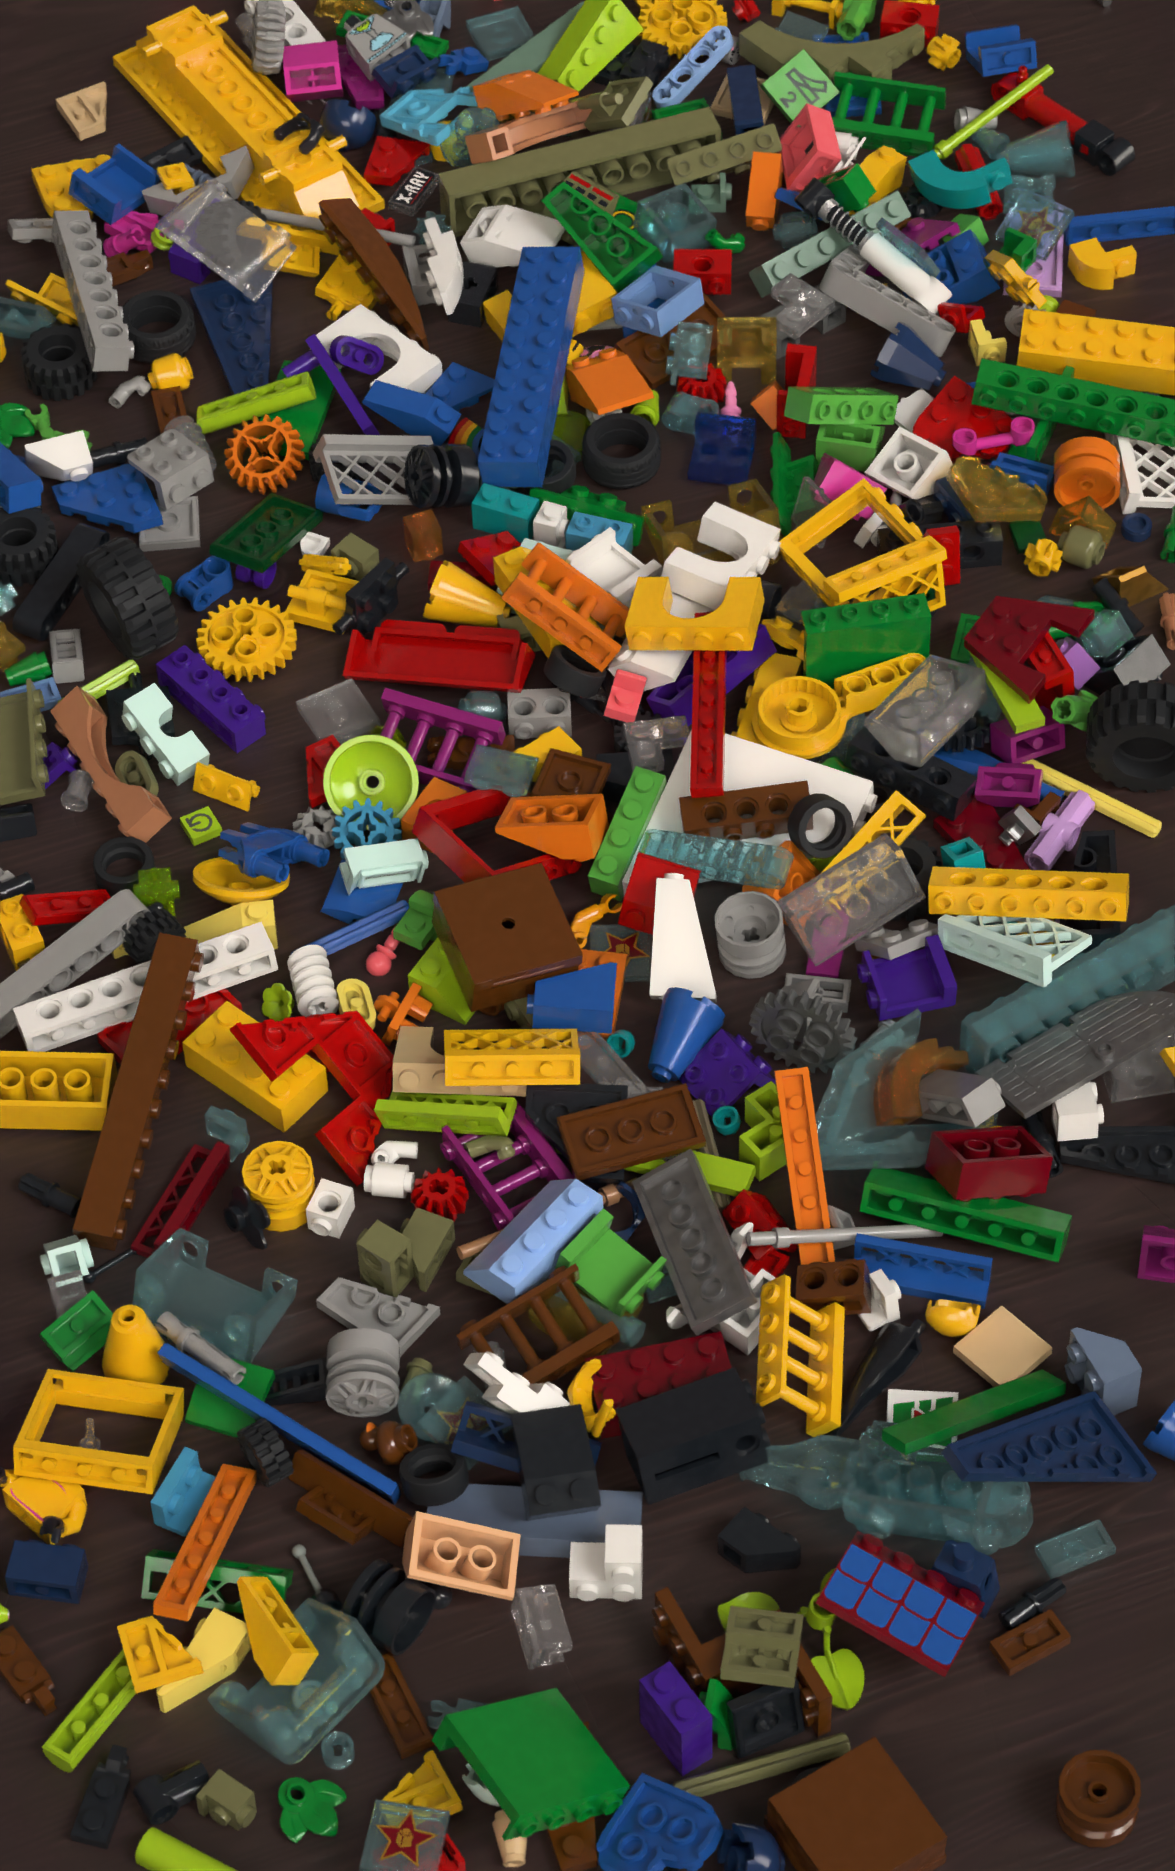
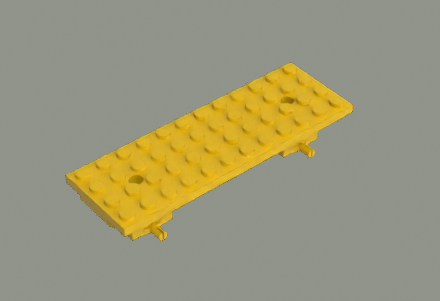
M194 5L147 26V36L137 40L136 46L112 56L114 66L181 138L188 135L202 154V161L216 177L226 173L220 159L221 156L244 146L247 147L255 168L238 197L239 201H251L254 203V206L314 218H319V215H321L318 203L326 199L351 198L360 210L367 208L373 213L385 208L384 199L337 151L347 146V141L343 135L330 141L322 135L318 144L306 155L299 151V145L309 136L311 129L294 131L281 141L274 138V131L298 115L300 111L266 75L254 72L251 59L219 26L224 22H228V16L224 10L209 16L208 14L201 13ZM266 221V223L270 225L282 224L277 222ZM288 225V226H290L291 229H296V230L310 229V228H304V227H299V226ZM310 229L316 231L317 234L324 235L321 230Z

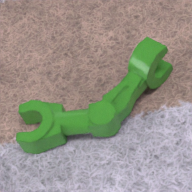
M45 404L40 405L41 413L38 415L31 414L30 409L25 410L26 417L30 420L34 429L39 430L42 440L66 435L60 431H53L50 427V415ZM83 430L85 439L87 441L89 437V432ZM87 442L88 449L90 450L92 443Z

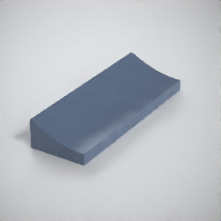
M469 1484L464 1493L454 1501L438 1506H427V1514L521 1534L518 1556L570 1558L571 1542L605 1543L606 1524L641 1525L643 1492L599 1490L601 1506L597 1511L527 1521L521 1486Z

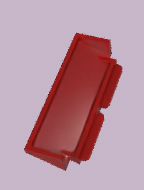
M385 620L380 627H375L373 640L365 639L358 630L352 629L343 677L353 680L521 693L536 654L528 643L523 642L521 634L516 629L460 625L454 632H447L446 627L441 623Z

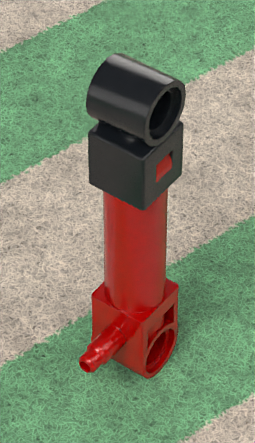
M1020 66L1018 71L1008 73L992 85L991 94L995 102L1029 78L1027 67ZM1040 84L1006 109L1022 120L1030 117L1074 146V154L1093 166L1097 165L1108 176L1115 175L1135 159V150L1128 140L1122 137L1114 140L1115 133L1094 119L1089 123L1043 94L1044 87Z

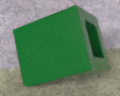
M1008 227L1004 233V246L999 252L1012 257L1019 267L1026 272L1036 261L1037 239Z

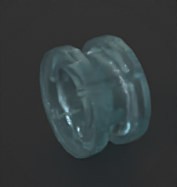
M337 1731L329 1733L324 1737L321 1743L324 1763L328 1767L337 1770L351 1765L355 1758L352 1738L344 1732ZM342 1745L341 1756H334V1746Z

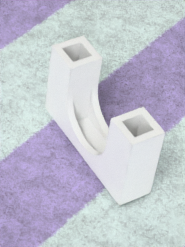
M361 304L316 335L329 355L332 341L340 335L351 336L379 347L383 355L391 357L397 363L376 379L378 381L425 394L442 375V363L436 355L424 350L415 340H410L395 326L389 325L382 320L376 312L368 310ZM342 346V348H341V354H342L343 351H344V347H343V346ZM335 363L338 369H341L343 367L342 365ZM375 380L370 383V388L372 387Z
M714 502L702 516L697 541L731 555L736 561H712L677 546L665 560L661 577H669L672 592L716 610L724 600L730 577H757L758 574H764L769 560H775L780 552L781 542H778L781 529Z

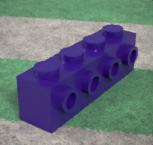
M184 645L156 663L159 685L168 686L171 696L237 754L266 735L264 721L266 716L261 707L257 704L253 705L248 701L238 687H232L217 669L213 670L206 664L204 658L199 653H194Z

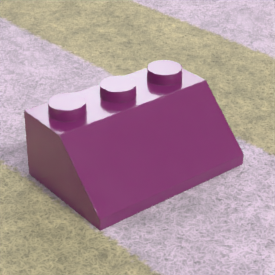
M1144 1225L1137 1278L1175 1283V1229L1161 1225Z

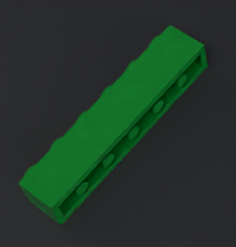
M878 1165L873 1166L865 1180L860 1212L1057 1263L1066 1247L1072 1215L1003 1197L1000 1199L986 1197L973 1198L971 1201L966 1202L954 1199L936 1180Z

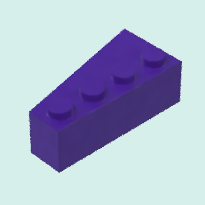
M759 624L752 651H727L726 694L777 652L765 625ZM694 651L690 654L676 681L656 687L646 699L654 716L656 713L661 715V720L665 719L670 728L682 732L692 724Z

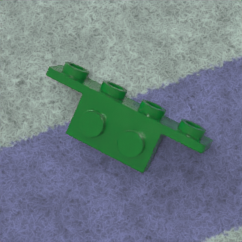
M780 432L773 433V445L770 446V453L773 459V467L770 468L773 480V489L770 491L773 512L770 513L773 526L781 529V533L785 537L792 532L791 515L819 506V499H817L819 493L812 489L818 470V461L814 455H810L791 462V449Z
M574 485L561 494L536 487L530 489L529 496L539 499V508L544 501L567 506V520L571 521L575 511L633 524V546H638L641 543L645 518L625 512L626 502L617 500L618 497L610 493L595 494L589 492V488Z

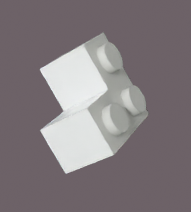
M606 1524L605 1543L571 1542L569 1568L570 1598H578L583 1601L603 1598L615 1599L621 1602L642 1599V1525Z

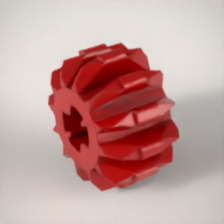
M699 362L698 366L688 364L686 370L680 371L677 393L682 400V405L689 404L691 410L701 407L704 411L708 406L715 409L716 405L724 400L727 380L723 376L722 369H714L712 363L707 366L702 365L701 362Z
M438 1166L435 1173L431 1174L425 1170L423 1179H415L414 1189L411 1193V1202L414 1205V1209L420 1208L454 1222L456 1221L457 1214L465 1213L469 1193L465 1187L463 1177H455L452 1169L442 1173Z

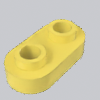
M358 979L341 981L337 986L336 992L340 1015L344 1012L358 1011L373 1030L376 1022V1010L369 987Z

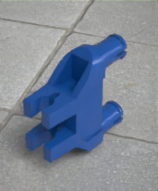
M247 822L240 825L241 832L227 829L220 833L221 839L229 841L237 849L234 850L228 846L219 849L218 856L237 864L242 874L253 878L264 876L280 883L285 881L289 875V863L294 864L302 860L321 868V866L324 867L328 863L330 857L328 849L309 843L305 835L289 829L268 828Z

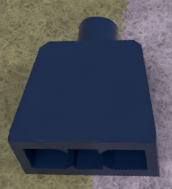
M947 1540L931 1570L941 1573L947 1579V1582L957 1588H965L974 1592L979 1597V1600L985 1603L979 1614V1617L985 1619L1000 1591L995 1560L986 1554L976 1551L974 1546L968 1542L958 1543L953 1540Z

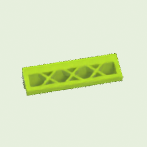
M392 1090L389 1100L377 1099L374 1111L384 1129L442 1132V1128L448 1125L453 1133L507 1137L518 1102L515 1097L393 1092Z

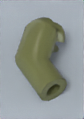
M486 1135L464 1143L465 1150L471 1158L495 1150L500 1160H505L515 1155V1149L512 1146L514 1142L509 1137Z

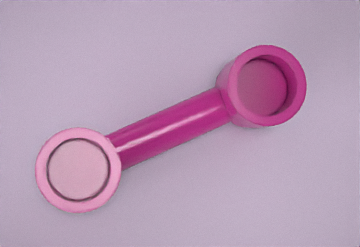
M1017 417L1011 422L1010 432L977 438L975 431L972 429L960 428L953 433V446L957 451L965 455H974L978 450L1009 444L1022 446L1030 441L1035 431V423L1028 417Z

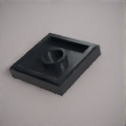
M795 1679L794 1688L765 1685L726 1702L733 1750L739 1759L805 1731L800 1688L797 1679Z

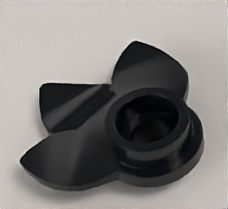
M236 1186L232 1190L233 1201L229 1202L228 1207L223 1210L225 1222L231 1231L235 1233L239 1231L244 1232L251 1245L264 1250L267 1248V1242L263 1229L269 1227L270 1215L262 1203L250 1199L245 1187Z

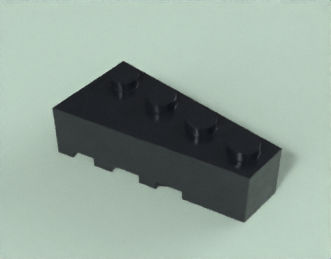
M1115 830L1082 832L1073 872L1117 873ZM1060 919L1059 924L1092 935V944L1071 959L1122 957L1120 921ZM1061 941L1060 943H1070L1074 941Z

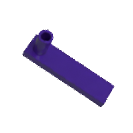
M313 334L305 339L311 350L282 368L286 377L310 372L321 365L365 435H380L318 337Z

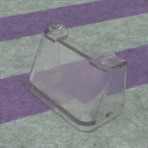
M214 179L212 183L206 180L161 217L155 228L256 303L297 247L289 241L292 235L279 225L274 229L227 195L226 193L229 189L218 180Z

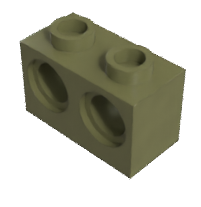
M376 1220L369 1229L361 1232L356 1242L361 1282L377 1288L378 1292L397 1298L414 1278L411 1239L379 1220Z

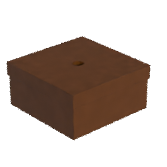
M542 863L434 891L432 924L471 1012L528 997V994H535L536 981L578 971L579 965L582 964V951Z
M875 1736L768 1800L767 1815L764 1816V1825L773 1835L796 1871H933L946 1863V1834Z

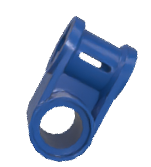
M213 555L208 557L190 572L183 574L177 580L174 587L175 593L190 601L191 607L194 610H205L211 603L232 590L234 584L230 562Z

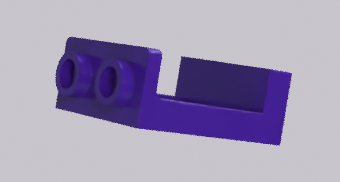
M939 935L926 937L925 949L911 951L892 960L884 958L872 959L869 950L862 951L861 964H857L858 977L861 984L866 983L867 1002L870 1009H875L879 1021L955 1006L957 983Z

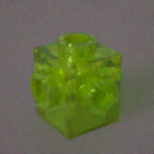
M170 867L138 870L139 883L133 884L134 895L145 906L154 902H160L163 904L164 909L169 911L172 916H176L175 899H180L178 879L172 880Z

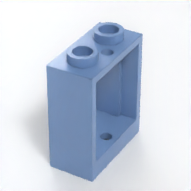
M656 265L611 298L615 324L658 337L665 335L704 304L701 278ZM656 298L667 300L657 309L647 306Z

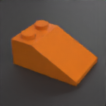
M616 348L601 350L599 356L590 359L588 356L575 358L571 361L572 364L566 366L565 375L571 401L597 415L654 398L652 390L629 356L616 350Z
M603 794L511 797L495 826V832L563 860L574 859L575 861L583 862L594 859L609 828Z

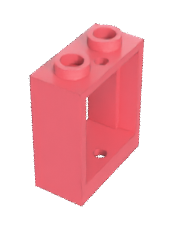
M808 103L779 138L782 145V151L779 154H782L783 173L787 189L801 192L813 178L819 179L830 174L842 159L831 112ZM813 141L814 146L806 155L805 150Z

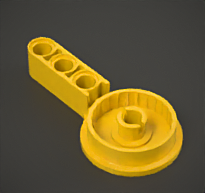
M908 653L835 678L834 689L818 679L806 676H791L780 679L763 691L753 709L751 724L753 734L761 745L803 759L822 756L840 743L850 718L923 692L927 684V659L919 653Z

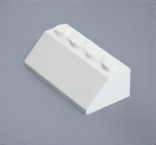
M672 592L673 603L670 614L673 616L695 618V613L714 611L710 607ZM626 637L608 670L614 677L618 669L646 677L647 681L644 691L675 682L692 651L629 650Z

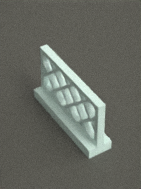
M945 914L938 919V935L944 950L1041 987H1045L1052 982V971L1092 944V935L1046 918L958 915L954 917ZM1020 921V923H1008V924H1007V922ZM1000 922L1002 923V924H996V925H984V924H988V923H1000ZM1036 931H1047L1044 933H1033ZM1024 932H1027V933H1028V934H1020V935H1010V934H1012V933H1024ZM1061 941H1074L1070 943H1060ZM1054 942V944L1036 945L1037 943Z

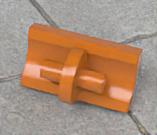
M413 982L401 1004L398 1002L400 996L396 992H391L389 996L379 995L375 1000L374 1007L379 1012L377 1019L381 1022H386L387 1018L392 1019L381 1040L386 1045L390 1046L393 1039L398 1040L400 1026L419 1027L405 1019L407 1014L422 1023L424 1022L433 1003L419 995L422 986Z

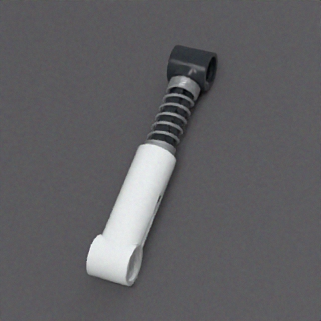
M813 178L794 199L797 205L812 218L820 217L824 222L830 223V227H836V232H842V237H848V242H853L854 247H858L861 257L911 297L915 303L936 314L938 312L937 306L942 302H947L952 297L950 290L937 278L929 276L879 233L875 234L872 231L868 232L866 226L862 227L860 225V221L856 222L855 217H850L849 212L843 211V207L839 208V203L834 200V194L821 181Z

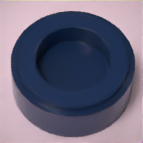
M1130 513L1123 518L1121 533L1125 539L1132 542H1142L1150 537L1152 521L1147 515Z

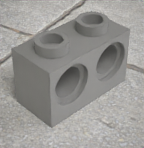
M561 688L524 689L521 693L507 692L509 735H514L515 739L538 738L541 734L559 726L569 737H572L569 692Z

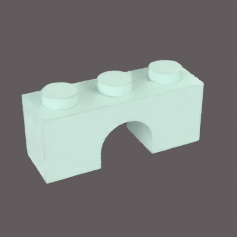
M153 683L124 701L122 720L130 731H135L141 738L140 743L148 755L153 754L158 760V766L162 774L167 779L172 778L178 786L195 775L197 762L208 766L210 753L192 730L179 737H170L161 731L160 727L172 719L173 705L159 687Z

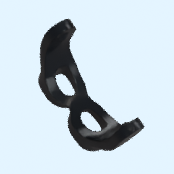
M300 112L294 118L279 126L274 131V138L281 141L294 131L311 129L309 136L299 145V151L306 155L314 149L326 131L321 123Z

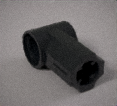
M933 497L921 500L909 499L898 506L908 524L914 522L916 525L937 524L942 521L944 508L941 501H936Z
M196 1760L164 1777L158 1774L146 1777L135 1786L133 1794L150 1824L160 1825L172 1819L179 1811V1807L195 1800L196 1795L210 1780V1777L203 1763Z

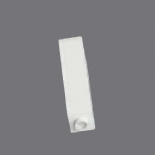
M665 873L664 878L656 879L650 998L662 1000L668 988L678 987L693 991L691 997L701 1001L704 996L716 1003L717 995L690 880L684 879L683 874Z

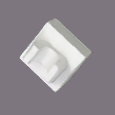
M874 513L862 526L854 542L861 548H864L871 540L873 545L877 547V529L888 527L882 525L884 521Z

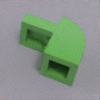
M418 890L409 898V909L393 930L394 939L419 950H423L429 940H436L438 935L432 924L434 894Z

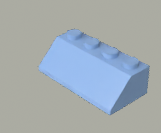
M577 1179L551 1180L465 1268L463 1275L506 1304L512 1302L542 1284L556 1270L555 1266L560 1253L603 1209V1196Z

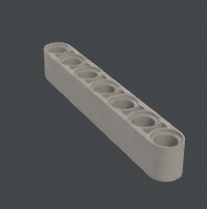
M130 889L121 890L0 983V1039L17 1026L13 1008L64 990L126 941L124 937L125 934L131 933L128 930L130 926H136L138 924L136 920L139 917L144 919V914L148 911L150 912Z

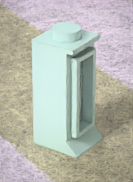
M418 838L344 848L343 853L346 862L340 863L339 868L349 896L356 887L360 889L410 882L417 879L418 883H421L424 871L428 869L429 861L427 852L421 849Z

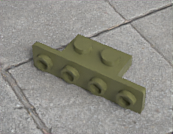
M769 124L667 159V165L675 186L700 179L701 183L708 181V184H714L720 181V173L728 174L735 172V175H740L751 171L753 151L778 153L782 151V145L775 125Z

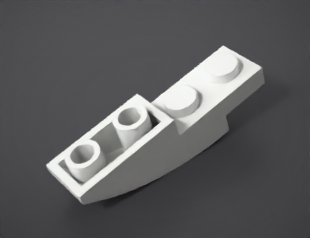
M433 217L424 220L427 232L422 234L431 256L427 258L430 270L426 271L425 274L430 288H434L432 292L437 306L443 304L446 314L450 315L453 314L462 293L464 279L463 263L453 230L441 234L437 221Z
M486 1351V1353H470L463 1364L489 1385L482 1398L503 1412L516 1414L570 1406V1403L562 1397L563 1391L550 1382L530 1384L520 1374L510 1373L502 1366L504 1364L503 1360L489 1351Z

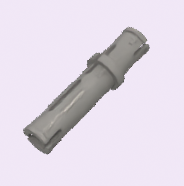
M169 1311L164 1312L158 1318L157 1322L160 1324H155L156 1330L171 1339L176 1344L178 1350L191 1354L207 1368L235 1385H238L243 1380L244 1375H241L239 1372L245 1374L246 1368L236 1363L213 1344L205 1340L200 1335V1331L194 1326L189 1327Z

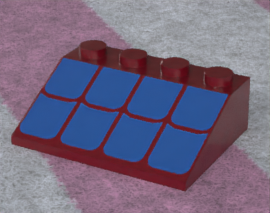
M859 1531L852 1539L816 1601L817 1605L943 1677L947 1675L985 1605L974 1592L965 1588H957L947 1582V1579L941 1573L922 1568L915 1564L914 1559L903 1552H894L885 1547L876 1536L868 1533L863 1534Z

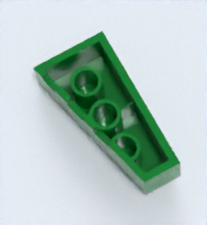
M564 181L541 200L618 293L664 257L656 246L616 220L608 212L599 208Z

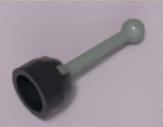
M301 1544L295 1545L292 1549V1554L300 1560L315 1590L310 1602L316 1618L327 1620L336 1616L342 1609V1603L338 1595L331 1589L321 1588L305 1556L306 1548Z

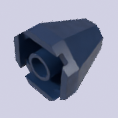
M898 322L895 328L900 331L896 335L890 334L874 364L879 367V370L872 369L870 375L881 381L931 390L933 385L939 387L947 373L943 370L945 363L912 327L903 322Z

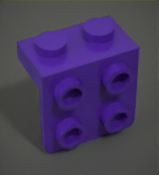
M722 1028L699 1051L695 1059L679 1078L683 1084H687L689 1092L696 1100L701 1099L705 1102L706 1110L712 1117L714 1112L720 1107L733 1106L753 1084L759 1087L764 1086L770 1081L776 1084L775 1079L769 1073L772 1067L759 1055L755 1058L750 1052L753 1048L750 1042L741 1034L735 1037Z

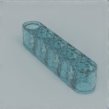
M650 829L645 832L639 849L641 853L700 870V879L771 889H781L785 886L794 859V855L790 851L779 846Z

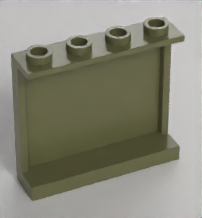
M31 678L26 679L27 692L0 697V806L46 796L45 783L49 782V774L43 758L48 756L46 743L42 739V733L46 732V724L40 712V708H44L45 703L42 691L40 689L36 690Z

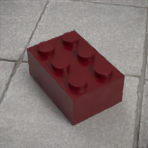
M1021 1125L933 1131L925 1168L954 1199L966 1202L971 1201L973 1198L986 1197L1000 1199L1002 1196L1013 1195L1029 1197L1032 1194L1046 1193L1053 1156Z

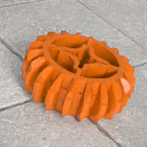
M267 414L264 415L262 421H259L258 417L253 415L252 424L248 425L246 421L242 420L243 429L241 431L233 428V434L236 438H227V444L231 448L224 450L226 458H229L225 461L227 469H231L229 474L232 479H237V484L243 488L247 485V489L251 493L258 487L260 494L263 495L266 493L267 488L270 487L272 493L276 494L277 485L281 484L283 488H287L286 480L288 478L296 481L297 476L294 470L302 471L303 466L299 461L305 459V454L301 451L304 448V443L299 439L300 434L298 430H292L293 427L288 421L282 424L281 417L276 416L271 422V418ZM262 436H267L264 439H257ZM286 442L287 453L282 462L278 454L282 450L281 445ZM248 447L251 455L248 459L249 463L244 468L243 454ZM258 451L261 453L266 452V454L269 451L272 458H270L268 455L266 457L262 455L261 458ZM272 469L270 472L262 473L265 470Z

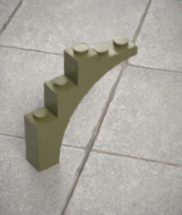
M759 20L739 33V55L770 77L804 49L833 85L835 71L892 80V70L900 67L901 64L919 55L924 50L925 28L916 23L899 33L881 39L837 44L797 38L778 31Z

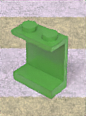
M603 1208L560 1253L555 1269L561 1266L568 1268L576 1264L579 1268L580 1280L573 1284L619 1320L626 1312L632 1314L644 1300L642 1294L648 1288L654 1291L665 1277L662 1271L667 1259L661 1256L654 1264L651 1263L610 1229L614 1216Z

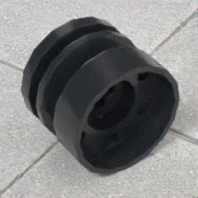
M424 444L412 447L405 462L404 481L407 495L413 506L419 509L439 508L441 506L465 508L471 505L477 495L480 477L475 453L470 446L465 444H446L443 446L431 444L428 446Z
M380 1558L366 1567L349 1591L342 1610V1622L352 1629H357V1632L365 1637L372 1634L373 1642L397 1656L410 1648L421 1635L434 1610L436 1591L419 1580L406 1579L404 1571L398 1567L394 1568L391 1563Z

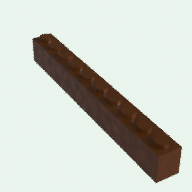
M159 932L73 1226V1234L79 1240L86 1238L89 1246L115 1251L118 1240H123L125 1237L127 1220H124L127 1209H133L136 1198V1190L133 1189L136 1179L142 1178L145 1160L142 1159L144 1149H150L152 1144L153 1130L150 1129L153 1119H158L160 1116L162 1100L159 1099L161 1089L166 1090L170 1080V1070H167L169 1061L176 1059L179 1041L176 1040L178 1030H184L187 1020V1011H184L186 1002H192L196 984L192 982L195 972L200 973L203 965L204 954L200 953L198 940Z

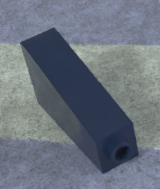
M755 65L727 68L735 136L763 127L764 123Z

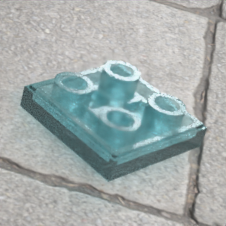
M477 744L466 770L464 782L472 784L473 787L480 790H488L490 788L500 790L511 797L527 796L539 758Z

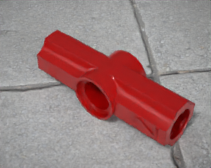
M972 143L964 144L959 150L955 151L954 159L960 172L973 171L985 166L978 147H974ZM997 190L989 193L991 203L975 207L979 217H983L985 220H992L1003 212V203Z

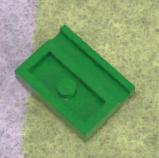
M92 1290L43 1330L39 1337L60 1362H63L68 1371L74 1372L105 1346L113 1313L95 1291Z

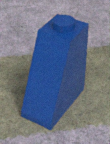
M610 962L536 981L535 994H528L527 1014H533L532 1028H577V1031L612 1034L617 963Z

